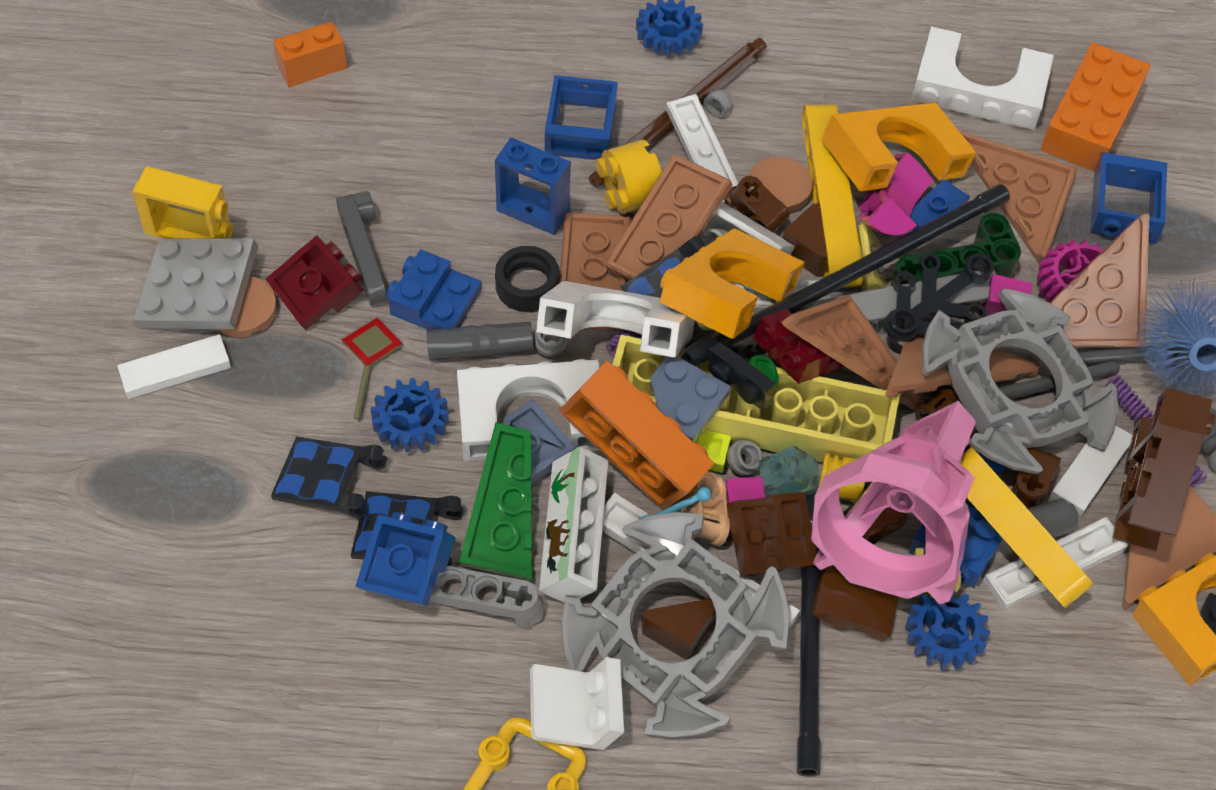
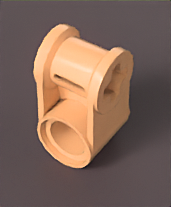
M707 471L691 491L680 499V502L697 494L698 489L701 487L710 489L711 498L705 502L700 500L681 509V511L684 513L704 514L703 532L695 535L694 539L696 537L707 539L712 545L721 546L726 541L730 530L726 505L727 489L719 475Z

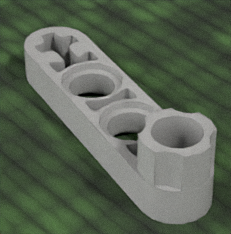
M451 566L446 567L445 573L438 572L429 600L432 603L514 618L517 626L522 628H530L534 623L541 622L545 611L537 588L531 582ZM457 579L462 582L460 589L455 593L446 594L442 591L443 585L448 580ZM493 586L497 588V593L492 599L482 601L477 598L478 592L483 587ZM506 590L508 591L510 597H506Z

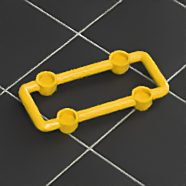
M512 717L502 725L496 736H489L480 743L478 748L479 764L463 790H481L492 771H499L507 766L510 760L509 743L514 735L518 732L532 739L530 720L523 717ZM534 740L571 760L565 772L557 773L551 777L547 790H579L578 780L587 764L586 755L583 750L578 746Z

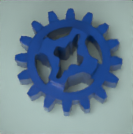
M657 0V5L648 2L646 3V10L640 9L639 18H636L637 39L644 40V48L653 46L654 54L663 50L665 51V56L669 57L671 51H675L680 56L682 55L683 48L692 51L693 44L700 43V35H702L703 30L701 13H695L694 5L685 7V0H681L678 4L674 3V0H668L666 3L663 0Z
M411 378L409 385H403L399 379L396 380L395 389L386 385L383 387L384 396L376 395L374 397L375 406L371 407L373 431L378 432L381 442L390 439L391 449L394 450L399 444L404 445L405 452L410 451L411 445H417V448L422 451L424 450L425 441L434 445L437 443L436 433L445 434V423H449L446 398H441L439 388L430 391L428 381H424L421 386L416 385L415 378Z
M953 591L950 601L944 604H939L932 596L930 599L927 595L922 594L918 604L913 603L911 606L910 616L905 624V628L910 630L906 640L909 643L917 642L914 650L915 655L922 653L928 655L926 658L927 665L933 663L934 660L940 661L941 670H945L948 662H952L954 667L960 670L964 660L972 665L978 656L977 654L982 655L987 645L985 642L990 635V630L984 628L988 622V616H978L981 605L975 603L970 606L967 603L968 594L965 593L959 599L955 597V591ZM924 618L927 620L925 625L929 629V631L926 633L923 627ZM968 625L971 629V640L968 638L970 633L966 629Z

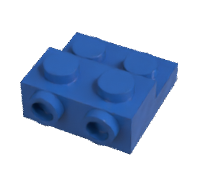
M420 249L416 257L409 256L406 259L402 269V279L400 282L395 280L391 282L386 298L389 300L390 315L427 330L457 328L482 290V281L452 270L450 260Z
M967 505L970 517L963 561L960 566L961 584L975 588L1003 538L978 510ZM923 524L913 538L908 552L911 555H914L916 548H923L925 554L926 527Z
M393 512L392 518L378 515L355 587L428 607L438 572L445 573L456 537L446 532L447 525L439 522L426 520L425 525L414 523L415 518L398 512Z

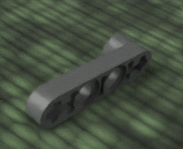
M368 191L336 198L338 213L358 273L363 278L361 282L368 302L373 304L387 300L382 276L363 225L364 221L376 219L371 194Z

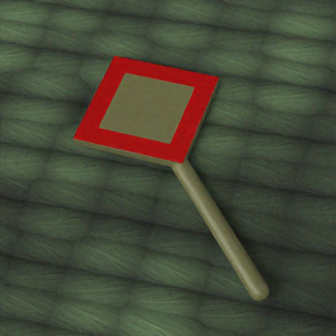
M378 317L342 339V342L364 364L354 412V419L356 420L361 418L371 366L403 346V343Z

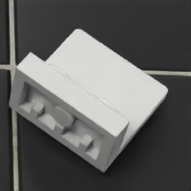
M606 657L590 673L534 664L530 668L532 739L604 750L624 733L620 659Z

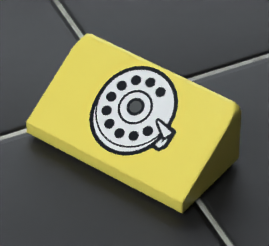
M861 222L857 233L862 258L881 248V245L870 227ZM884 266L863 276L862 292L887 287Z

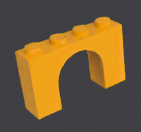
M937 103L832 114L821 139L859 191L887 188L898 165L897 160L882 141L898 143L914 151L938 180L964 177L976 155V151Z
M733 228L723 236H718L715 241L706 247L703 246L691 257H686L682 263L672 269H668L660 283V287L663 290L659 302L733 339L749 327L758 296L730 282L742 284L776 301H780L796 291L805 262Z
M1212 552L1200 558L1195 563V568L1188 572L1185 569H1180L1172 574L1164 586L1157 588L1153 585L1143 591L1138 596L1139 604L1132 613L1135 620L1189 686L1216 671V635L1202 619L1196 603V596L1199 592L1216 589V555Z

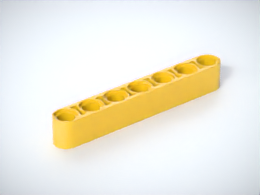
M836 104L804 105L802 112L808 169L813 184V204L820 203L827 251L824 277L861 258L849 176L821 140L832 114H839ZM863 277L842 288L861 287Z

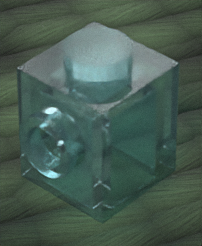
M795 445L759 460L760 477H763L764 492L767 496L805 492V496L818 490L817 475L819 474V467L816 459Z

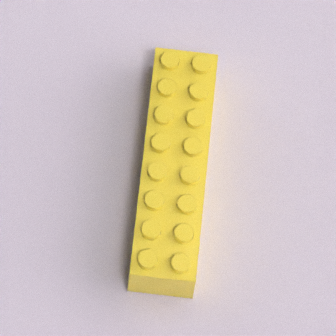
M621 335L612 365L621 368L626 373L628 381L639 391L647 393L653 399L657 408L650 387V378L667 356L641 352L640 338ZM709 360L697 366V368L712 375L708 371ZM776 367L779 383L774 389L772 403L764 411L754 404L745 402L738 392L731 388L729 396L704 429L731 435V443L739 440H748L757 444L760 449L823 462L825 452L830 453V457H834V454L839 455V459H843V456L858 459L892 441L900 393H897L895 397L889 398L885 396L887 390L820 376L798 384L784 369Z

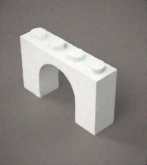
M931 26L911 101L923 104L937 103L940 108L1035 130L1042 110L1054 55L1023 48L1015 76L1012 80L998 86L979 85L965 78L956 66L955 58L962 33Z
M562 281L540 297L536 332L571 339L584 328H620L642 334L641 352L675 358L693 338L695 320L660 303V298Z
M577 359L572 362L559 363L545 361L531 365L507 364L502 367H470L457 370L463 460L486 459L495 422H497L500 412L508 403L524 396H540L555 402L561 408L599 369L598 360ZM567 420L569 440L576 448L581 446L589 451H600Z

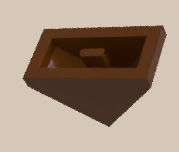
M820 203L812 204L783 231L782 239L795 246L791 256L804 261V269L816 277H823L827 251Z
M711 599L644 610L642 611L641 621L642 634L681 658L688 660L715 623V607Z

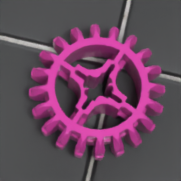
M1071 239L1067 245L1060 242L1055 249H1050L1038 268L1039 273L1036 278V284L1039 286V296L1045 297V301L1048 303L1053 300L1103 251L1099 246V242L1092 246L1088 245L1086 239L1080 244ZM1068 269L1066 273L1059 274V272Z

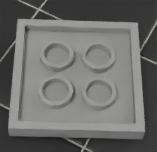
M159 239L133 318L138 329H235L258 249L255 239Z

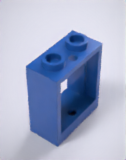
M554 75L545 128V151L556 156L594 160L601 158L603 151L610 149L617 105L618 82ZM561 103L607 108L604 129L558 125Z
M510 137L495 159L496 211L555 235L564 222L565 212L570 213L571 161ZM519 174L551 186L550 196L520 184ZM527 209L533 210L532 212H526Z
M1102 152L1094 172L1090 232L1118 237L1139 216L1104 209L1106 185L1150 192L1149 242L1156 243L1165 225L1167 163Z

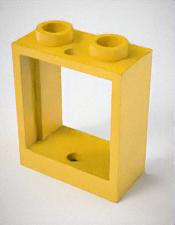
M148 166L145 167L132 190L145 234L164 239L231 238L233 223L230 222L229 204L225 200L222 185ZM168 204L205 213V216L169 207Z

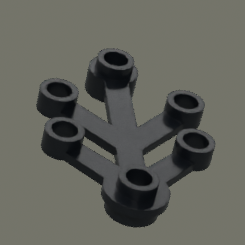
M927 253L923 255L918 264V270L922 274L921 301L912 309H910V294L916 283L915 277L907 271L899 272L893 281V288L897 292L896 309L889 312L884 322L887 334L894 340L901 342L912 340L917 334L925 336L931 322L922 321V319L929 314L936 315L939 310L948 317L963 319L965 323L977 320L970 315L969 312L971 311L978 313L980 318L986 317V310L981 304L972 303L964 305L947 301L972 283H985L994 270L991 258L981 253L971 255L964 266V272L936 291V278L941 261L935 254ZM924 262L932 263L934 268L926 267ZM972 269H978L982 275L975 273ZM899 280H906L909 286H902ZM950 321L951 326L957 330L960 328L957 323ZM896 323H903L907 329L899 328Z

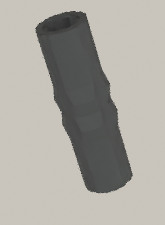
M531 322L483 324L479 326L468 325L457 328L426 330L429 359L476 357L480 355L491 356L501 353L533 351Z

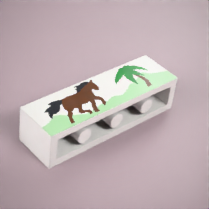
M581 446L553 461L539 592L564 603L566 596L580 599L597 591L608 460Z

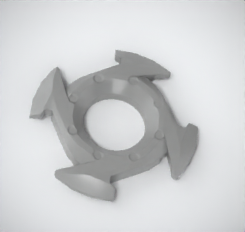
M1006 288L1001 290L999 298L1008 311H1001L963 324L958 330L950 325V317L940 310L936 313L926 330L922 345L923 375L927 376L948 365L953 387L964 408L976 421L975 428L978 433L971 437L969 446L992 461L1013 470L1039 474L1043 471V468L1026 448L1041 447L1078 433L1087 437L1088 445L1102 449L1106 447L1116 425L1118 414L1117 389L1113 383H1110L1091 397L1090 387L1094 382L1090 372L1063 331V328L1071 319L1070 316L1051 303L1033 295ZM1002 346H1017L1037 355L1048 366L1054 377L1056 396L1053 403L1043 408H1029L1019 405L1006 397L996 386L989 368L991 352Z
M664 513L650 515L624 525L622 531L626 536L649 548L644 551L640 549L626 560L591 604L592 608L584 607L579 598L566 596L562 618L564 652L570 670L586 672L598 651L603 659L606 657L620 659L621 679L657 707L656 716L647 719L645 735L678 738L701 735L727 725L730 722V718L726 714L716 711L700 701L710 697L729 680L760 640L770 641L772 648L775 650H787L790 618L787 595L777 569L773 566L767 569L763 581L753 597L745 582L733 569L694 541V536L703 532L704 514ZM680 581L697 586L710 597L716 611L715 631L708 645L696 656L681 662H662L648 656L637 645L633 634V616L638 603L651 589L663 583Z

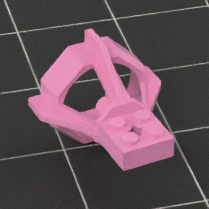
M959 401L904 427L898 438L824 476L815 494L811 540L819 548L813 561L819 570L834 565L849 583L906 599L928 591L939 604L950 601L961 574L960 566L963 561L970 517L965 500L975 479L961 465V456L965 447L971 441L970 435L976 421ZM856 482H872L847 515L844 516L839 500L840 487ZM887 507H891L901 513L912 511L926 527L925 554L902 555L892 553L868 542L863 538V535Z

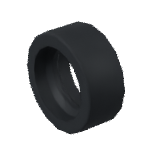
M519 246L510 249L500 257L495 267V289L498 297L509 308L517 311L533 312L539 310L540 297L559 284V266L555 258L546 250L536 246ZM534 268L547 276V282L538 288L524 290L512 286L507 281V277L515 270Z

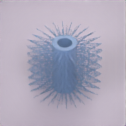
M1189 282V302H1187V293L1185 297L1187 309L1184 303L1182 288L1183 304L1180 294L1179 303L1176 295L1174 298L1176 304H1174L1173 300L1166 293L1176 313L1161 297L1174 315L1167 309L1160 308L1159 310L1164 313V316L1159 313L1156 316L1148 313L1146 315L1155 317L1162 322H1147L1150 324L1135 325L1162 327L1138 329L1145 331L1154 330L1138 332L1148 333L1138 336L1159 334L1143 337L1153 338L1143 341L1151 340L1148 342L1158 343L1148 345L1152 346L1146 348L1149 349L1147 351L1150 354L1143 356L1151 359L1154 358L1153 360L1155 361L1150 364L1153 368L1158 366L1157 368L1159 369L1156 371L1160 370V374H1166L1165 372L1168 371L1174 376L1176 373L1175 377H1171L1167 382L1168 385L1171 380H1179L1180 383L1185 372L1186 377L1185 379L1183 377L1180 384L1181 387L1185 381L1188 385L1190 380L1188 392L1191 386L1193 388L1194 385L1195 393L1198 377V396L1202 383L1203 397L1204 375L1205 384L1207 382L1206 371L1211 397L1210 377L1213 384L1216 376V326H1214L1216 322L1214 318L1216 314V297L1212 301L1211 293L1209 296L1206 294V298L1205 294L1203 297L1201 293L1199 297L1196 293L1194 302V283L1190 298ZM1192 294H1193V303H1192L1193 307H1191ZM1176 347L1174 351H1167L1170 348ZM1175 353H1179L1175 359H1172ZM1201 371V382L1199 388V376Z

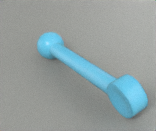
M701 487L698 489L697 494L654 515L677 512L700 500L708 501L711 498V491L707 487ZM651 514L644 515V516H642V518H645V517H647V516H650Z

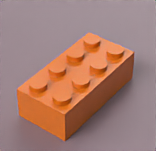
M1092 42L1048 126L1040 150L1095 172L1102 152L1111 153L1143 87L1151 64Z
M608 361L558 410L661 510L668 508L687 495L714 464L708 457L707 451L700 444L692 442L681 431L680 425L674 419L665 416L655 407L653 399L647 393L639 391L628 381L626 373L621 368L610 364Z

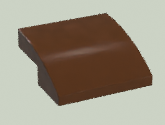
M805 492L774 494L766 498L738 500L726 504L740 577L766 574L767 569L771 566L776 568L777 572L815 566L813 561L817 553L815 544L811 540L812 527Z
M831 565L821 570L811 615L842 631L851 625L883 642L891 636L899 596L849 583L834 565Z

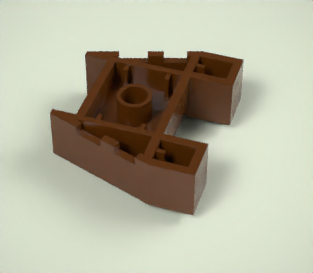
M1166 388L1158 397L1153 419L1142 416L1134 425L1125 464L1128 474L1126 482H1123L1121 486L1120 496L1122 498L1115 518L1112 539L1156 551L1161 533L1175 536L1204 435H1209L1214 425L1215 413L1210 412L1212 399Z

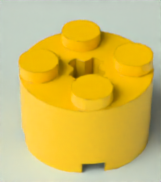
M641 139L605 150L602 153V157L595 160L597 173L600 178H604L606 187L604 199L610 210L616 208L621 214L639 210L661 175L662 170L655 152L648 154L645 146L649 145L646 140Z

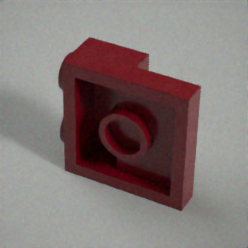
M318 235L312 238L265 279L299 324L306 330L331 308L339 312L364 291L358 283L363 279L362 276L350 263L344 266L340 261L345 256L332 241L326 244Z
M788 309L761 318L753 339L798 384L844 367L843 364L784 327L781 322L792 315Z

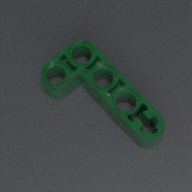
M988 213L980 220L973 244L900 258L896 263L890 287L893 286L896 275L901 271L913 274L916 282L922 281V274L918 270V264L922 256L927 253L935 254L941 261L937 278L961 274L964 272V266L969 257L976 253L985 254L991 258L997 275L1012 278L1022 253L1021 248L1006 217L998 213ZM924 262L926 267L934 268L932 263ZM899 280L901 285L908 284L906 280Z

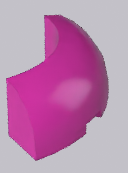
M909 152L895 154L894 158L897 160L898 165L887 188L869 191L864 195L860 203L859 209L862 213L858 215L859 218L878 233L895 236L907 233L917 226L910 218L911 212L918 199L934 180Z

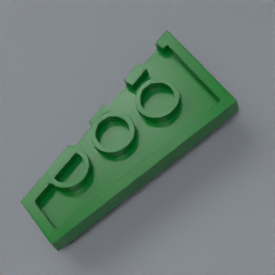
M495 422L459 565L532 582L531 431Z

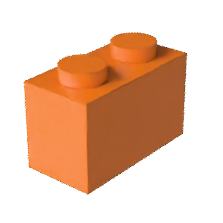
M332 21L273 40L277 67L288 88L347 68L344 42Z

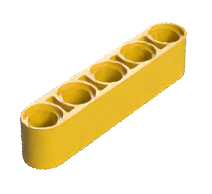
M972 447L966 450L961 456V465L975 478L967 498L1064 608L1068 607L1092 587L1094 583Z

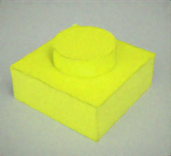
M703 430L695 441L707 451L708 457L714 462L709 470L723 473L731 435Z

